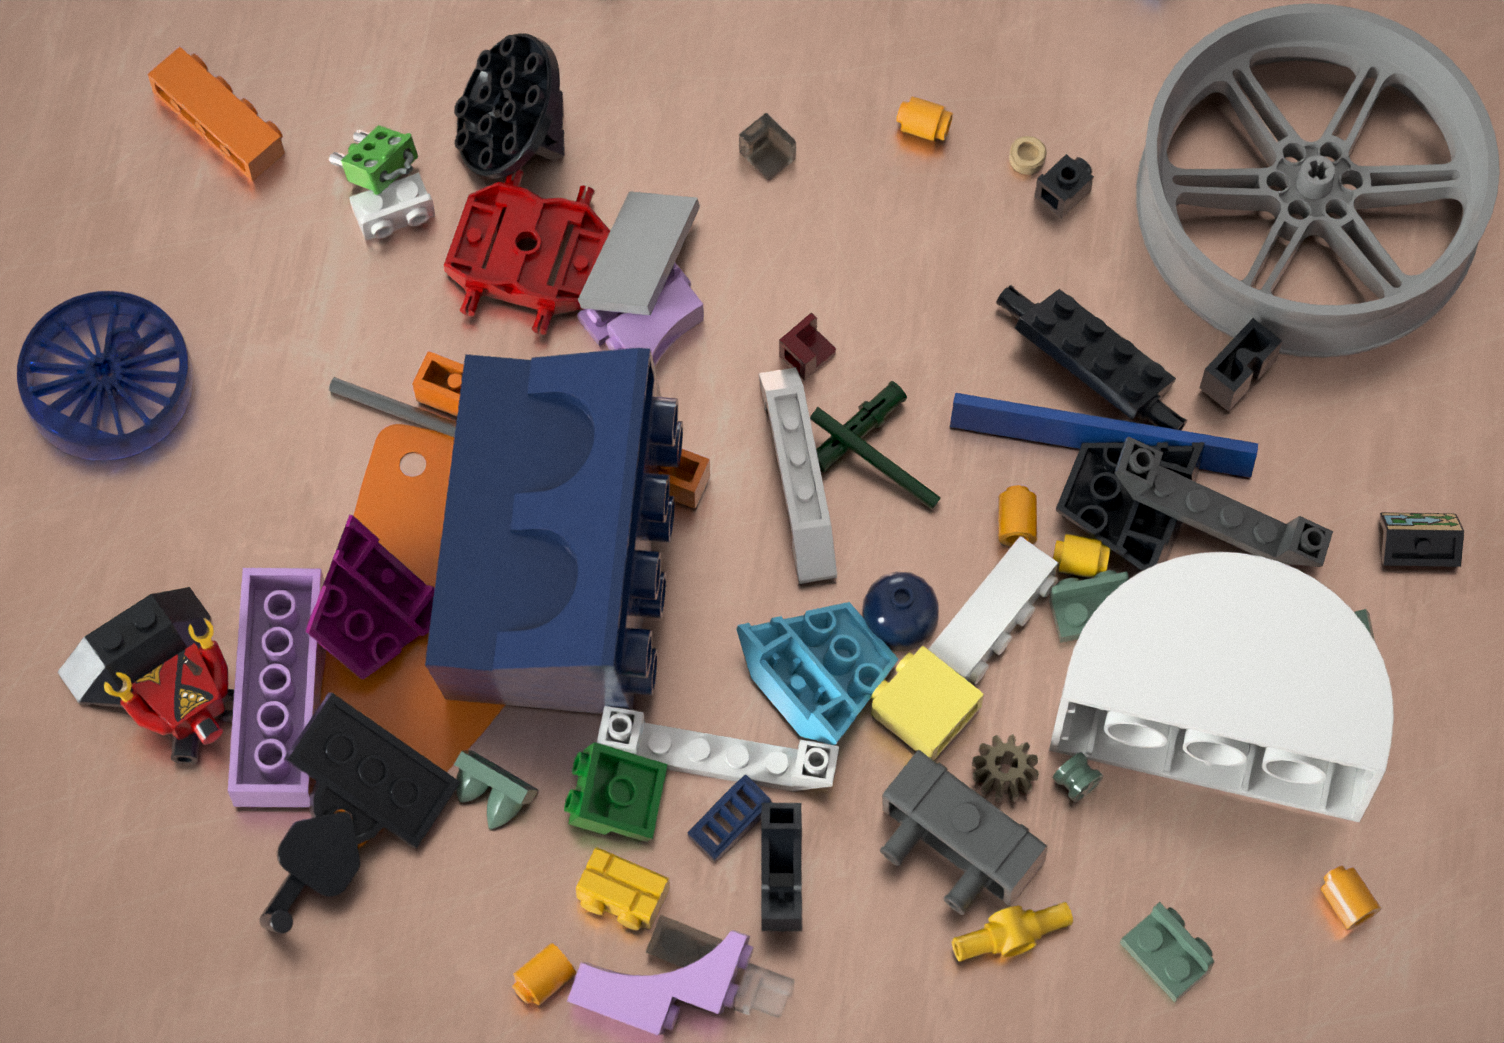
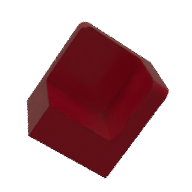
M813 313L806 316L779 339V357L791 368L796 367L799 376L804 380L809 378L836 354L835 346L817 330V317Z

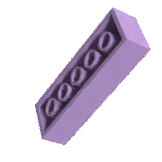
M243 568L228 794L234 807H310V795L314 788L315 780L291 765L284 758L319 707L323 647L305 631L325 581L321 568Z

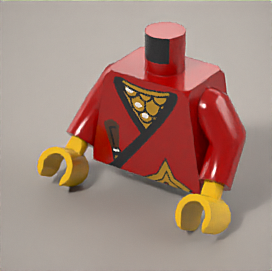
M203 618L208 626V632L204 636H196L191 624L188 628L193 640L201 644L199 649L195 643L133 684H131V680L126 674L116 672L117 676L123 681L122 689L115 692L108 682L104 683V689L109 695L122 699L120 704L138 726L160 735L172 733L178 740L195 732L204 745H208L216 741L223 733V730L214 718L225 710L222 699L228 694L229 686L227 662L218 642L211 639L214 633L212 624L209 620Z

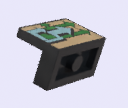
M1380 513V523L1384 530L1381 558L1384 566L1461 567L1464 529L1457 514Z

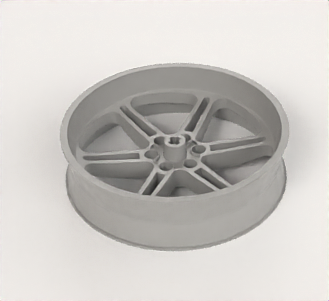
M1306 3L1263 9L1224 24L1205 36L1188 50L1165 79L1152 108L1148 122L1146 144L1139 164L1136 183V207L1139 226L1150 257L1167 285L1196 315L1225 334L1234 338L1254 318L1282 340L1280 354L1324 358L1367 352L1401 339L1427 323L1447 304L1458 290L1468 273L1478 242L1483 236L1493 213L1500 175L1499 152L1489 114L1473 85L1447 55L1418 33L1383 16L1352 7ZM1316 61L1350 68L1356 78L1321 138L1314 142H1308L1301 139L1253 76L1250 67L1273 62ZM1368 78H1374L1376 82L1346 141L1336 137L1335 134L1364 82ZM1236 81L1240 83L1241 87L1245 91L1251 103L1248 101V99L1246 98V96L1244 95ZM1391 85L1411 98L1435 121L1444 135L1452 161L1446 164L1359 166L1350 160L1349 155L1371 113L1378 95L1385 87ZM1218 92L1227 96L1241 123L1269 167L1182 169L1170 163L1167 157V148L1173 134L1188 112L1203 98L1211 93ZM1324 156L1331 157V158H1333L1335 161H1330L1328 158H1326V157H1324ZM1292 157L1295 158L1298 162H1290L1285 158ZM1349 184L1354 186L1356 189L1351 190L1344 187V185ZM1269 186H1277L1283 191H1274ZM1447 198L1459 200L1464 210L1460 227L1445 252L1427 270L1412 276L1406 275L1400 270L1356 211L1357 209L1400 206ZM1187 204L1218 209L1266 211L1271 213L1276 221L1248 275L1240 281L1214 264L1186 235L1177 214V205ZM1328 213L1337 214V215H1339L1341 218H1340V219L1331 218V217L1328 215ZM1290 214H1298L1304 219H1294ZM1316 235L1322 237L1349 269L1377 295L1379 300L1347 305H1315L1272 295V291L1304 239L1308 236ZM1279 236L1290 241L1262 289L1253 288L1252 286Z

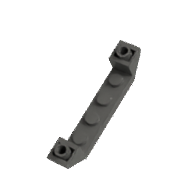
M1131 437L1126 438L1115 474L1134 500L1256 556L1285 564L1312 567L1323 566L1333 534L1332 530L1301 516L1285 524L1160 466L1163 452Z

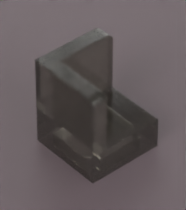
M765 113L739 134V153L766 179L770 180L796 159V141L769 114Z

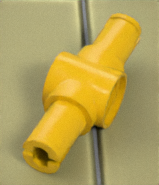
M1067 902L1035 912L1031 909L1024 911L1022 906L1019 905L1008 907L990 916L989 922L984 924L983 929L953 938L952 947L959 962L989 952L994 954L1002 952L1005 958L1017 956L1034 948L1037 945L1036 941L1041 939V935L1071 926L1073 924V916Z

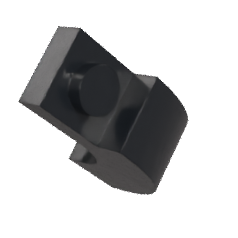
M761 803V931H802L801 803Z

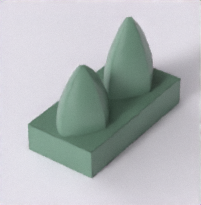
M473 750L461 751L454 763L459 768L456 779L460 781V784L456 791L461 803L476 799L489 786L492 787L487 804V822L491 830L511 820L522 808L523 804L532 803L538 792L537 788Z

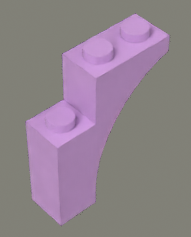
M681 276L662 289L651 315L623 313L607 323L609 339L606 340V344L609 350L651 349L655 367L665 351L680 336L704 321L703 303Z
M736 930L731 931L715 949L700 960L684 968L658 975L619 973L589 962H581L567 1001L655 1035H663L666 1028L673 1029L677 1020L680 1007L674 1005L676 999L717 1014L723 1013L725 1007H733L740 985L734 984L739 968L746 970L754 947L748 945L751 936Z

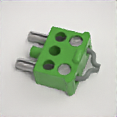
M378 125L370 133L359 129L356 130L353 139L359 144L352 143L348 148L347 155L333 152L330 155V163L344 169L348 182L372 190L374 195H378L401 174H409L413 170L411 164L418 158V153L410 133L402 134Z

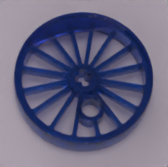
M98 291L82 294L62 302L47 312L34 325L27 335L19 354L17 384L21 402L30 421L48 442L76 457L89 460H116L136 455L151 448L175 428L190 401L193 387V367L187 343L175 322L165 311L149 300L137 295L118 291ZM109 315L104 351L102 353L92 318ZM118 315L132 317L133 319L129 323L130 327L121 326L116 328ZM87 320L96 355L89 350L71 329V326ZM143 321L156 327L143 338L137 332ZM64 331L86 358L52 341ZM165 335L174 345V347L145 355V350ZM122 342H134L132 346L123 352L116 350ZM47 350L76 365L39 362L44 351ZM179 358L178 372L140 370L143 367ZM34 373L69 375V377L33 386ZM132 380L176 383V387L172 396L168 398ZM72 388L50 405L38 399V397ZM124 388L164 408L153 419H149ZM118 395L144 424L142 427L127 434L124 433L114 398ZM82 396L70 417L61 413L63 409ZM96 396L91 426L79 422ZM104 398L109 399L118 435L99 429Z

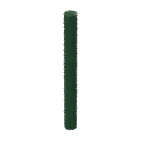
M817 407L810 416L811 421L930 509H933L941 497L821 408Z

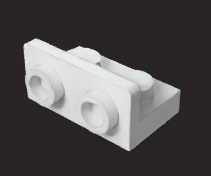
M419 173L392 182L381 194L374 195L372 190H368L349 197L365 241L372 238L387 237L393 231L409 225H421L429 218L435 216L431 195L427 193Z

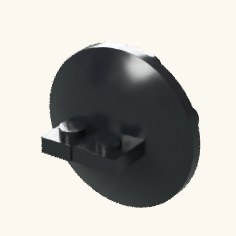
M526 33L507 35L490 50H483L477 59V66L468 80L462 97L457 100L454 107V114L458 117L457 135L455 138L456 149L460 151L463 161L470 170L493 179L513 174L524 166L534 154L553 161L565 156L564 130L562 129L563 91L560 90V73L556 56L552 48L540 38Z

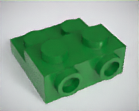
M596 742L592 743L584 749V752H578L573 763L572 774L578 776L576 790L571 789L565 800L564 811L570 813L568 824L604 835L611 831L649 842L653 839L668 764Z

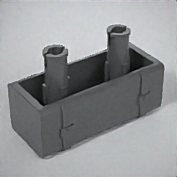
M920 750L913 755L882 795L883 811L901 825L887 843L881 847V854L893 864L900 866L903 859L920 839L965 872L948 895L944 897V901L962 915L984 887L1011 906L1046 861L1048 845L1031 834L1030 830L1023 824L1019 825L951 774L948 768L940 762L936 763Z

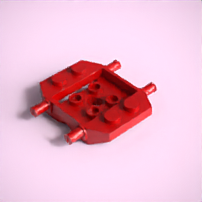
M519 169L516 173L514 172L507 176L505 183L497 182L468 195L444 262V271L466 291L462 306L460 307L462 314L467 315L468 312L469 316H475L480 297L486 296L537 309L538 313L531 329L537 334L540 330L541 335H546L551 317L554 314L585 309L581 308L578 298L610 230L590 208V203L595 193L593 188L588 186L586 191L585 185L580 186L576 201L564 198H542L525 188L519 187L524 176V172ZM568 224H572L574 227L554 285L550 286L548 283ZM525 238H531L537 242L536 247L530 251L520 250L517 244Z

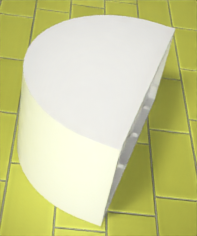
M1209 552L1177 557L1156 564L1123 583L1092 614L1073 650L1049 751L1070 756L1082 752L1091 761L1360 822L1386 772L1394 722L1390 680L1383 658L1365 625L1343 600L1316 579L1291 566L1256 555L1233 552Z

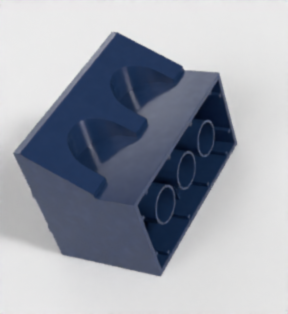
M617 349L533 357L531 360L465 354L425 666L445 699L603 714L604 706L633 710L634 694H654L658 649L652 648V630L642 629L643 617L662 619L664 612L666 572L661 571V552L651 551L652 541L671 542L675 515V497L669 496L670 476L658 473L660 466L675 468L680 466L683 445V421H678V398L661 397L651 349Z

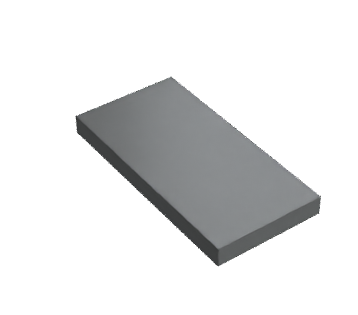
M629 191L578 298L581 308L651 315L699 211L700 204L698 198Z

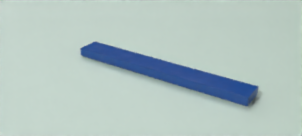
M955 393L950 427L1078 449H1080L1082 443H1125L1128 437L1148 446H1156L1158 442H1168V446H1192V442H1205L1199 469L1250 478L1258 452V443L961 393Z

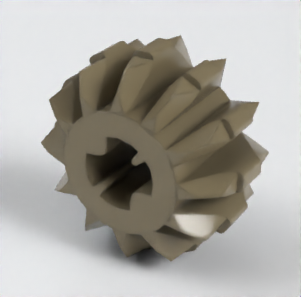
M1013 734L1008 737L1007 743H1003L998 735L993 737L992 746L982 743L979 746L980 755L974 756L972 760V766L977 769L973 773V781L983 783L981 787L983 795L989 794L994 790L997 803L1002 801L1003 794L1008 793L1009 798L1013 802L1018 800L1019 791L1029 794L1032 790L1030 782L1036 781L1039 775V771L1033 768L1038 763L1037 755L1027 754L1030 748L1028 742L1022 743L1017 747L1015 745L1016 737ZM1002 764L1011 766L1008 773L1000 771Z

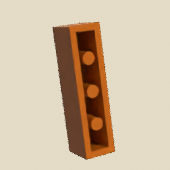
M179 47L148 73L153 93L252 182L285 154L281 140L283 134L280 129L269 120L265 123L258 116L255 107L247 99H238L224 78L221 76L215 78L210 74L206 64L198 55L193 53L190 56L184 49Z

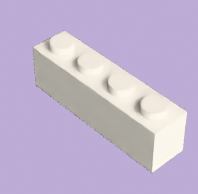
M1020 536L928 650L968 682L977 684L989 667L986 663L994 652L1000 655L1012 639L1009 633L1017 624L1020 626L1025 625L1035 610V607L1032 606L1040 595L1046 598L1051 593L1052 587L1057 584L1058 579L1055 577L1058 562Z

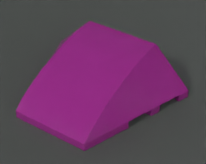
M349 514L305 632L357 677L364 680L400 654L401 648L419 635L424 636L429 633L435 588L426 585L378 542L380 539L357 518Z

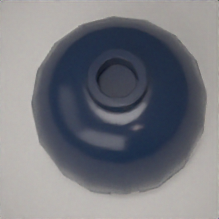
M895 571L881 576L871 584L863 600L862 617L865 619L869 629L878 638L882 639L891 651L906 652L921 647L927 642V638L932 635L933 631H935L939 619V603L934 589L924 578L911 572Z

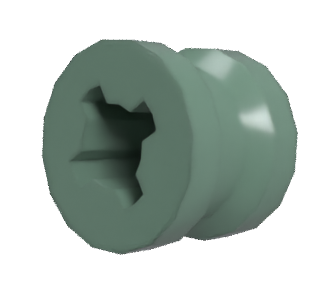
M1082 752L1067 760L1053 775V779L1057 784L1064 785L1069 790L1068 796L1073 802L1084 798L1103 779V775L1099 770L1092 769L1087 764L1088 758Z

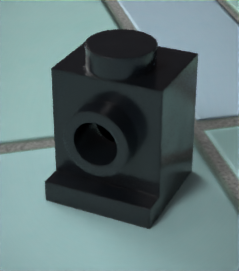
M1064 155L1045 175L1041 174L1037 178L1034 196L1062 219L1092 190L1094 176L1092 175L1091 166L1083 158L1077 157L1073 160L1069 155Z

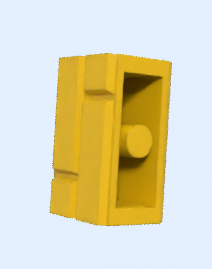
M596 847L577 884L576 895L577 899L582 900L580 905L592 913L602 915L605 910L617 915V921L629 929L639 930L640 926L650 930L669 892L670 881L666 876Z

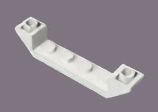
M796 367L759 373L765 410H768L793 536L792 550L799 584L837 578L831 521L802 381Z
M604 706L597 739L599 744L668 764L667 770L735 782L746 774L758 786L792 792L831 787L839 753V746L800 740L799 748L793 749L644 723V712Z

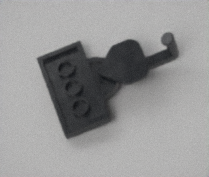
M329 692L284 758V760L316 781L310 795V814L312 818L294 822L278 846L277 860L280 866L289 874L261 914L260 925L267 930L279 934L289 932L293 926V918L288 910L305 884L324 896H336L342 893L360 868L357 844L374 838L383 828L412 848L417 849L460 784V781L344 700Z

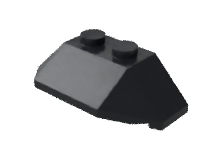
M190 587L152 593L84 636L59 669L58 674L79 705L95 704L122 707L120 704L122 699L120 697L109 695L105 691V682H108L113 690L118 692L123 687V681L117 676L116 672L126 674L130 678L131 684H133L195 643L199 649L201 644L190 636L189 625L191 624L196 636H204L207 633L208 626L203 618L209 620L210 623L212 618Z

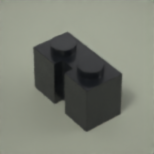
M1252 318L1205 368L1200 389L1226 410L1230 411L1248 391L1252 377L1258 381L1277 360L1282 340Z

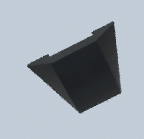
M1158 442L1156 446H1150L1163 452L1160 466L1192 481H1197L1205 442H1192V446H1168V442ZM1082 443L1057 504L1056 511L1097 540L1102 541L1103 544L1142 571L1156 564L1168 561L1183 522L1140 503L1131 497L1115 474L1124 443Z

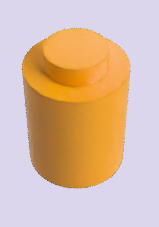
M1021 485L1010 486L998 496V540L1001 544L1011 547L1020 536L1031 544L1037 541V495L1029 491V488Z
M1341 865L1323 877L1326 883L1321 887V891L1347 930L1360 926L1381 910V906L1354 867L1346 870Z
M550 943L513 974L517 982L512 987L526 1004L533 1000L537 1005H540L577 973L562 951L556 945Z

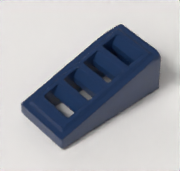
M745 774L687 832V835L716 862L761 821V803H772V800ZM744 794L756 805L753 809L741 799ZM732 805L745 817L742 821L729 810ZM720 816L733 828L730 833L716 821ZM709 827L722 840L719 845L704 830Z

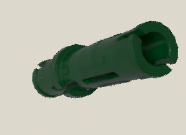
M890 381L872 400L861 403L858 406L859 411L844 426L862 439L874 427L880 428L885 423L884 418L902 402L907 400L906 393L897 383ZM832 435L816 449L820 471L823 473L850 450Z

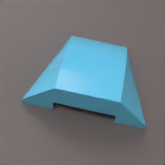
M850 602L808 610L802 616L787 619L779 616L771 618V621L768 623L751 626L750 623L738 625L736 628L752 680L801 737L834 746L870 700L874 690L884 681L899 660L884 641L869 629L865 619Z

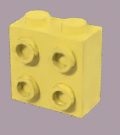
M922 646L915 655L911 652L905 655L896 668L897 675L889 683L884 680L871 695L873 700L871 716L916 752L920 750L932 760H935L982 707L984 693L926 647Z

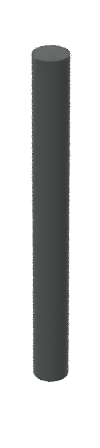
M336 377L330 383V392L455 437L456 422Z

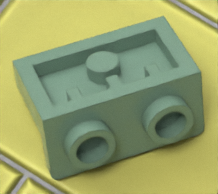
M1108 570L1096 574L1094 578L1081 581L1078 578H1067L1059 581L1052 587L1049 603L1060 643L1079 639L1083 628L1096 609L1111 593L1129 580L1127 572L1117 573L1114 570Z
M1159 902L1153 907L1151 914L1121 938L1120 944L1167 995L1176 1002L1210 973L1215 961L1212 958L1213 952L1207 943L1199 937L1194 939L1184 928L1185 922L1179 913L1171 907L1166 909Z

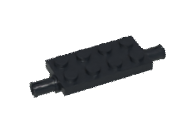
M1009 285L1008 288L1006 287L999 295L996 304L1018 319L1015 330L1129 418L1134 419L1138 416L1143 421L1148 419L1158 427L1182 430L1185 427L1187 419L1181 417L1162 402V395L1171 389L1176 378L1167 372L1162 365L1154 362L1137 349L1132 342L1124 339L1107 326L1102 319L1094 316L1077 303L1073 297L1058 289L1041 303L1037 302L1034 304L1012 285Z

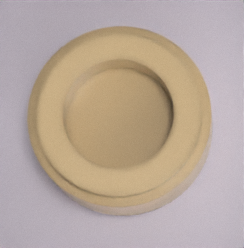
M1023 136L1016 139L1012 143L1009 153V162L1012 168L1026 175L1039 172L1045 165L1046 147L1036 137Z

